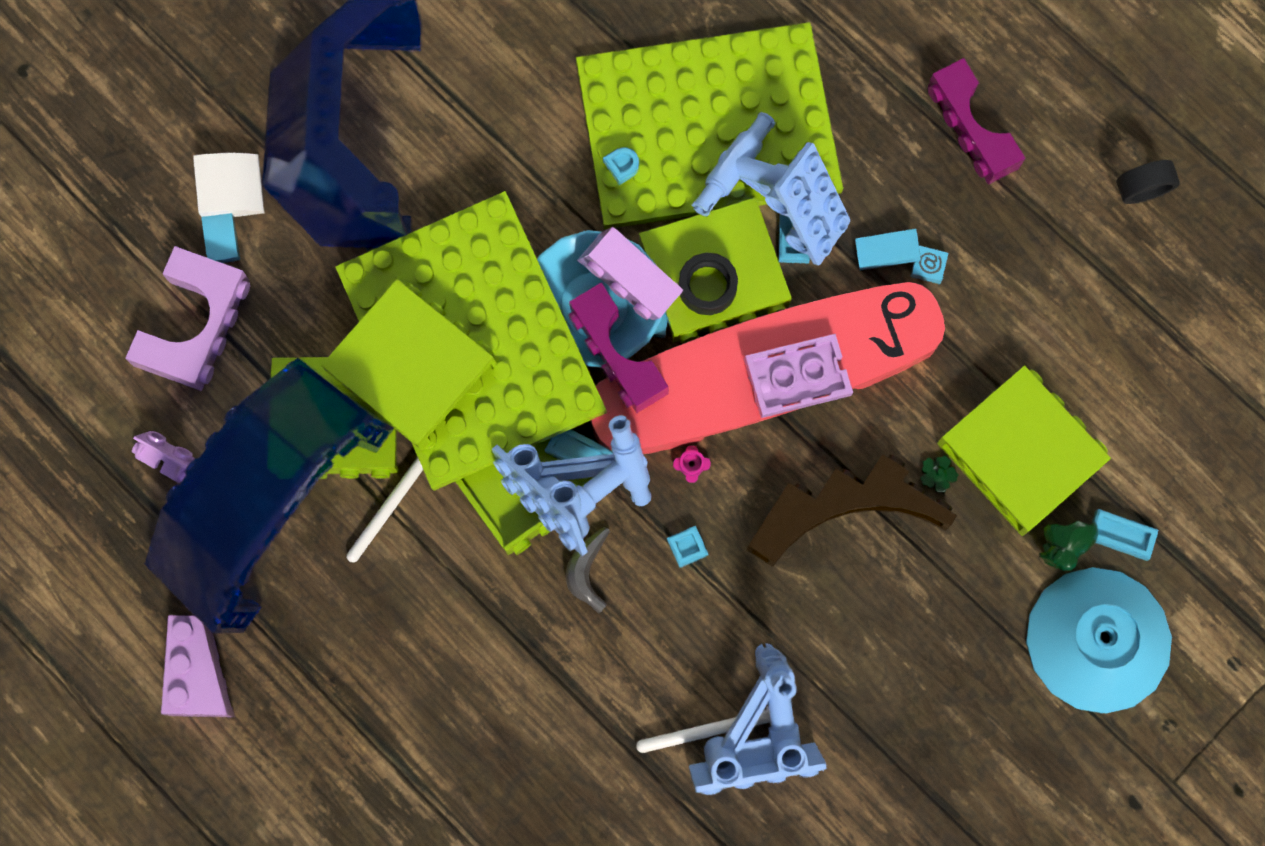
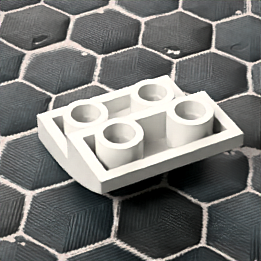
M215 153L193 155L198 211L201 217L232 213L234 217L265 213L258 154Z

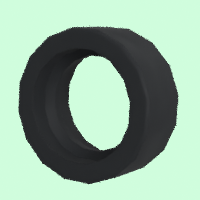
M1159 160L1138 166L1123 173L1116 180L1122 201L1125 204L1141 203L1160 197L1180 185L1172 160Z
M705 252L693 256L684 264L680 271L679 286L683 289V292L680 294L681 300L688 309L697 314L714 315L721 313L731 305L736 296L738 276L735 267L727 258L717 253ZM703 267H711L721 271L727 283L724 294L714 301L698 299L691 292L690 278L695 271Z

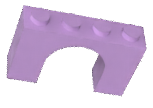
M174 246L163 275L169 283L199 293L208 299L210 306L208 323L199 335L185 342H170L137 330L125 359L134 367L202 391L204 384H208L212 379L214 373L213 363L216 356H220L224 351L226 345L225 335L228 328H232L236 323L238 317L237 307L240 300H244L247 297L250 283L244 271Z

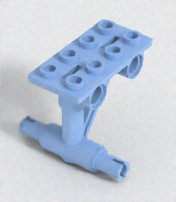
M760 112L750 128L739 133L728 150H725L720 155L718 163L706 178V187L696 201L692 203V207H694L693 209L697 213L707 217L721 197L728 196L737 182L742 180L763 195L767 205L772 210L790 218L793 227L785 237L787 243L795 250L809 255L812 263L819 266L825 257L830 254L832 247L842 233L848 228L850 218L814 143L807 142L789 166L780 163L773 165L755 159L762 149L763 139L771 128L775 126L774 119L770 115Z
M616 416L609 422V429L613 436L611 441L613 454L541 462L536 449L529 444L518 445L508 453L498 445L492 448L497 459L493 464L503 476L501 483L511 495L516 493L528 512L533 513L535 511L539 515L541 523L548 531L552 532L555 530L559 534V538L564 546L570 551L575 549L581 556L588 552L583 540L590 529L587 515L596 508V503L621 483L625 489L630 491L631 500L635 502V505L644 506L651 501V492L648 488L650 482V475L647 470L648 463L643 455L640 440L632 432L630 421L625 416ZM593 477L582 487L579 485L576 487L574 483L565 481Z
M765 643L766 648L760 644L755 650L756 667L761 676L725 738L722 736L711 738L704 747L706 762L689 765V772L696 793L702 792L703 794L711 795L719 793L722 788L733 786L738 789H744L753 786L755 782L766 780L770 783H777L786 780L788 776L794 775L811 777L817 775L819 771L827 769L826 762L815 743L801 745L798 724L794 723L791 698L796 693L795 676L787 663L786 657L768 643ZM768 703L772 724L769 728L768 737L745 741Z

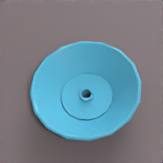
M586 230L560 238L541 253L537 260L586 366L601 367L604 362L599 354L593 356L585 344L584 340L588 338L582 328L576 330L568 317V314L571 313L569 301L599 283L603 284L618 307L619 313L618 319L611 328L609 339L616 352L626 359H629L650 342L663 315L660 319L651 320L649 318L645 320L634 311V305L626 299L617 296L610 289V286L577 261L596 237L603 232ZM629 240L637 249H639L647 258H649L655 264V262L648 256V254L642 249V247L639 244Z
M1092 567L1066 573L1042 591L1029 614L1026 644L1034 671L1053 695L1076 709L1107 714L1132 708L1157 689L1169 667L1172 636L1164 609L1144 585L1122 572ZM1102 632H1106L1109 635L1110 640L1108 643L1101 641L1100 634Z

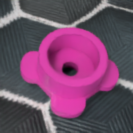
M688 446L682 456L673 461L674 469L681 471L689 483H695L698 480V476L703 471L709 470L711 465L710 460L704 458L696 446ZM689 462H694L695 466L690 467Z

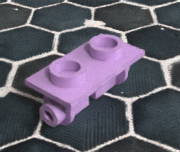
M149 431L136 435L133 438L138 441L132 448L135 458L154 469L158 467L160 460L164 461L160 473L177 483L181 481L187 483L192 475V472L188 470L201 463L192 457L193 454L189 450L166 442V438L157 432Z

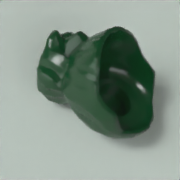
M1077 520L1069 525H1046L1043 528L1046 543L1042 546L1044 552L1039 553V557L1043 559L1045 564L1063 571L1074 569L1077 566L1080 555L1086 553L1096 542L1099 532L1097 523L1086 524Z

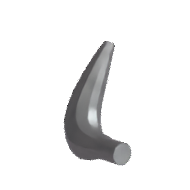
M606 527L598 530L584 542L588 551L585 555L581 556L577 551L574 552L566 568V583L570 592L578 599L589 604L598 614L607 604L592 589L589 572L596 555L610 533V530Z

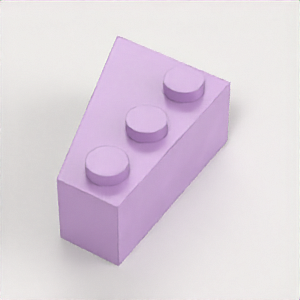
M614 227L601 232L577 260L592 274L610 286V289L617 296L626 299L634 305V311L645 320L649 318L651 320L660 319L683 292L679 285Z
M168 615L161 714L168 716L235 717L227 694L226 681L222 675L210 621L202 616Z

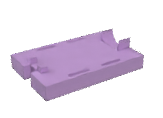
M836 334L744 357L749 376L748 379L752 384L755 402L757 403L761 418L849 397L853 394L847 370H840L837 362L842 359V354ZM812 345L814 346V347H811V348L798 350V349H800V348H804V347H808V346H812ZM784 352V354L768 358V356Z

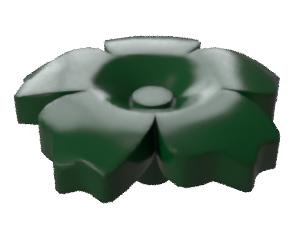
M945 455L937 457L935 462L931 458L923 461L922 472L925 474L920 477L922 485L927 486L929 489L934 486L937 493H945L946 489L950 487V483L956 482L959 476L954 467L948 468L951 459Z

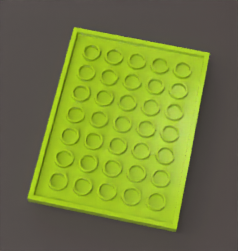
M811 23L576 57L604 229L700 215L693 209L692 203L696 201L706 187V178L718 163L720 155L725 150H728L739 133L750 128L760 112L770 115L774 119L775 126L771 128L763 139L762 149L755 158L756 160L773 165L780 163L789 166L807 142L814 143L837 193H842L843 185ZM626 147L632 149L638 155L639 169L634 177L619 185L604 164L603 157L618 148ZM739 180L729 195L721 197L711 211L755 197L759 206L767 205L763 195L742 180Z
M506 191L335 266L359 321L395 280L398 279L404 285L408 282L413 284L422 292L423 295L420 297L427 304H430L432 301L435 302L447 313L444 317L452 324L455 321L460 322L470 331L469 338L476 343L482 340L494 351L492 356L497 365L494 368L490 365L428 436L431 442L426 448L421 451L412 443L433 491L493 465V462L497 459L492 448L496 445L506 453L521 444L535 446L607 413Z

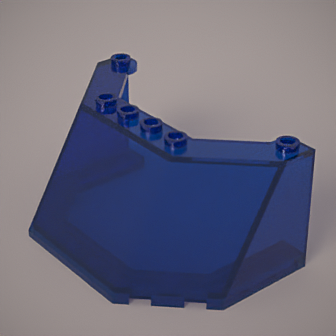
M348 0L316 27L270 72L262 186L306 230L319 246L378 248L412 233V217L401 215L399 211V194L395 186L388 182H380L339 140L344 49L421 51L423 23L417 0Z
M300 358L291 361L284 369L242 400L239 405H234L227 412L224 418L225 424L219 432H214L207 439L205 451L199 459L195 458L189 463L185 470V478L179 485L177 484L169 490L165 497L167 502L161 508L145 565L214 634L244 633L261 610L262 606L253 599H241L243 592L238 588L240 584L244 586L248 582L255 564L317 480L333 467L334 462L331 460L337 454L344 458L356 446L377 453L394 430V427Z

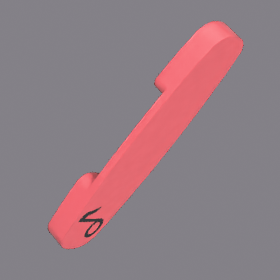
M912 282L878 286L794 306L710 333L644 360L653 361L669 386V394L638 413L635 412L632 406L626 408L617 393L621 390L615 380L610 382L607 378L596 385V388L607 413L590 420L599 444L611 451L613 436L609 429V422L612 418L620 415L629 419L632 432L640 440L643 454L695 444L707 436L734 430L792 412L788 411L764 418L760 417L753 387L748 379L749 376L744 362L746 355L836 334L842 354V359L837 361L840 370H847L852 389H864L929 358L943 339L945 331L944 318L932 292L924 286ZM812 345V346L800 348V349H798V350L807 349V348H811V347H814V346ZM784 352L768 356V358L784 354Z

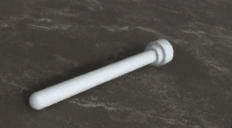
M418 456L348 551L347 560L349 562L358 561L423 471Z
M766 706V710L762 711L754 726L770 723V726L772 725L769 706ZM736 717L643 739L637 742L636 748L639 752L645 753L728 733Z

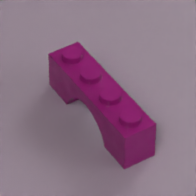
M963 58L933 73L928 84V93L933 102H938L942 108L946 124L950 128L953 127L958 134V141L962 150L965 153L969 152L974 161L976 173L979 177H984L989 185L1018 170L1026 158L1011 133L990 132L982 128L973 118L970 111V98L973 96L979 82Z
M602 283L569 301L571 313L568 314L570 321L576 330L582 328L588 338L584 340L585 344L593 356L599 354L604 364L601 368L610 382L615 380L621 390L617 393L626 408L632 406L635 412L638 413L669 394V386L652 360L643 362L631 361L622 357L613 348L609 336L613 324L619 317L618 307Z

